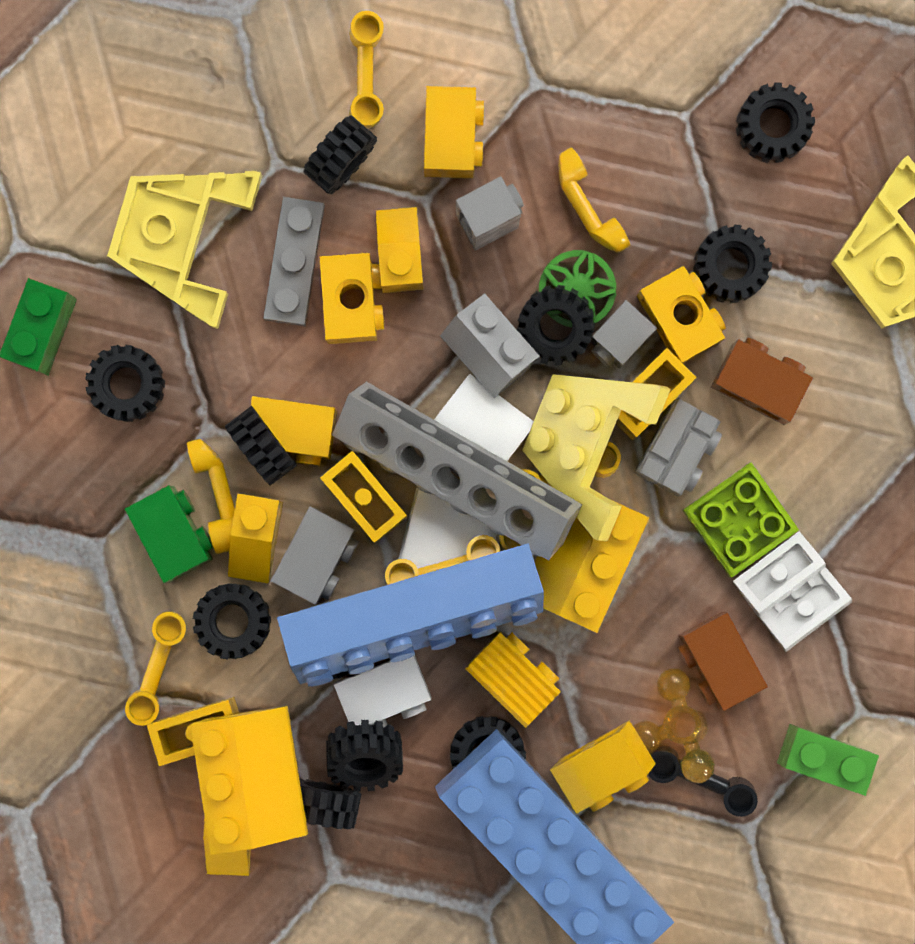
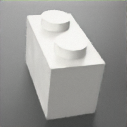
M415 655L399 662H391L389 660L369 671L352 675L334 684L348 722L354 721L355 725H361V720H369V725H374L377 720L383 722L384 728L388 725L386 722L388 717L401 712L403 719L427 710L424 703L432 698Z

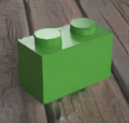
M789 724L777 764L797 773L866 796L879 755Z

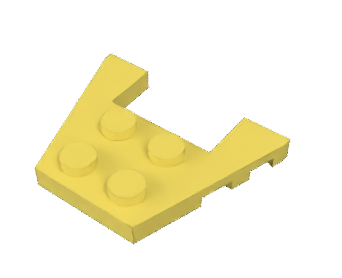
M906 156L899 162L831 263L881 329L915 317V234L898 213V209L915 197V163L909 156Z
M245 171V173L234 174L218 172L209 173V175L184 176V174L131 176L107 256L210 327L218 329L228 297L227 291L191 282L187 279L210 201L214 200L252 211L262 179L261 172Z
M552 374L522 451L551 487L583 504L576 518L589 534L597 541H608L622 506L591 489L590 485L621 410L645 423L656 425L671 389L666 386Z

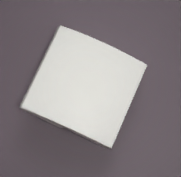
M471 374L466 377L434 419L505 461L509 460L528 435L534 422L498 395L494 398L480 381ZM450 467V470L457 476H459L458 473Z
M416 488L398 559L410 560L417 568L425 567L466 555L468 543L476 536L488 535L496 540L497 534L492 532L486 524L471 515L457 512L451 507L450 503L438 496L425 493Z
M800 531L733 581L747 603L785 652L852 603V598L829 572L824 560Z

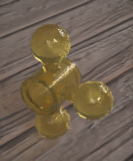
M670 668L663 671L657 680V690L660 696L670 701L673 707L665 715L663 725L658 726L651 721H640L633 727L649 753L658 749L664 739L669 738L675 743L684 744L686 754L681 761V771L687 780L693 783H703L712 777L715 770L712 756L708 752L701 750L699 742L707 733V720L702 712L687 706L685 697L690 690L688 676L680 669ZM683 714H690L695 720V730L688 737H681L676 730V722Z

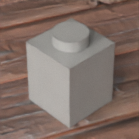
M625 300L592 336L590 342L595 347L591 352L607 367L614 363L620 369L657 327Z

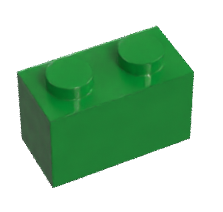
M28 278L1 348L0 358L49 376L77 299L68 292Z
M168 485L125 508L163 583H170L213 560L209 552L214 549L211 538L203 526L197 529L190 514L195 512V508L184 489L178 492L175 486Z

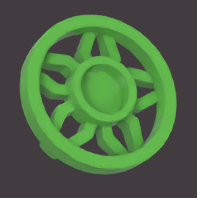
M584 250L567 251L556 256L545 267L539 282V292L546 287L547 279L550 280L554 287L563 285L565 286L564 290L571 291L573 288L579 291L577 295L581 299L585 296L589 301L588 306L589 309H593V322L595 323L608 314L616 298V280L611 268L601 257ZM578 257L573 265L572 274L568 268L557 264L565 259ZM585 258H588V272L586 274L580 273V265ZM594 261L604 269L609 280L599 277L591 280V276L594 274ZM552 270L565 274L566 278L562 283L558 282L551 274ZM599 283L610 286V290L595 293L594 285ZM609 296L605 307L595 316V304L591 298L599 300ZM557 310L547 312L556 322L572 327L571 320L558 315L563 312Z

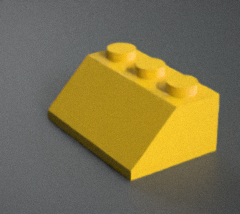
M619 504L622 506L608 541H597L576 518L563 545L550 560L539 556L535 559L537 572L544 590L543 608L598 633L650 518Z
M288 706L206 718L190 724L211 855L255 849L308 835Z

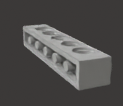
M367 381L348 394L332 436L344 442L348 449L357 453H363L374 459L386 471L400 474L415 483L419 490L434 494L450 503L451 507L457 512L471 515L483 522L492 532L498 535H505L521 545L529 543L532 555L543 557L547 560H550L563 545L583 505ZM379 427L384 429L387 437L380 432ZM414 447L421 451L423 458L416 453ZM450 467L458 473L460 479L451 473ZM485 488L491 490L495 494L496 499L491 498ZM522 509L528 511L531 514L533 520H530L527 517H525V515L522 512Z

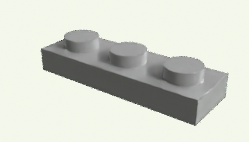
M283 197L263 317L265 321L306 327L324 215V203Z

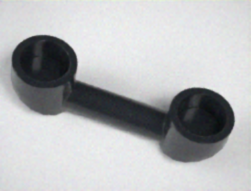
M660 746L650 752L656 764L648 775L655 782L668 783L678 776L722 795L725 808L732 815L743 817L755 810L758 803L757 793L752 783L747 779L732 777L727 780L679 759L678 752L670 746Z

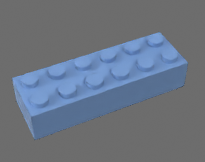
M528 543L277 617L293 673L300 684L308 683L309 687L332 681V675L349 670V674H359L374 668V662L390 658L391 662L409 659L415 655L414 650L431 646L432 650L450 647L456 643L455 638L472 634L473 638H480L496 632V626L513 622L514 626H520L533 622L538 618L537 614L543 612L544 590Z
M498 729L489 735L435 786L439 798L576 944H652L674 923L663 906Z

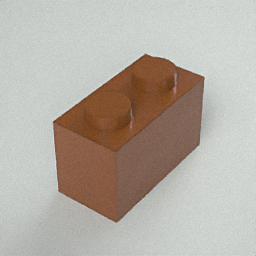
M746 338L745 342L738 339L732 344L710 388L783 425L790 423L813 377L804 373L806 367L798 361L788 357H783L782 361L767 354L769 348L759 341Z
M720 612L679 634L683 644L677 647L686 666L689 669L696 667L703 681L697 685L709 706L716 704L720 710L725 711L768 688L727 612Z

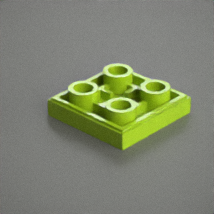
M752 462L742 467L682 510L730 578L799 531Z

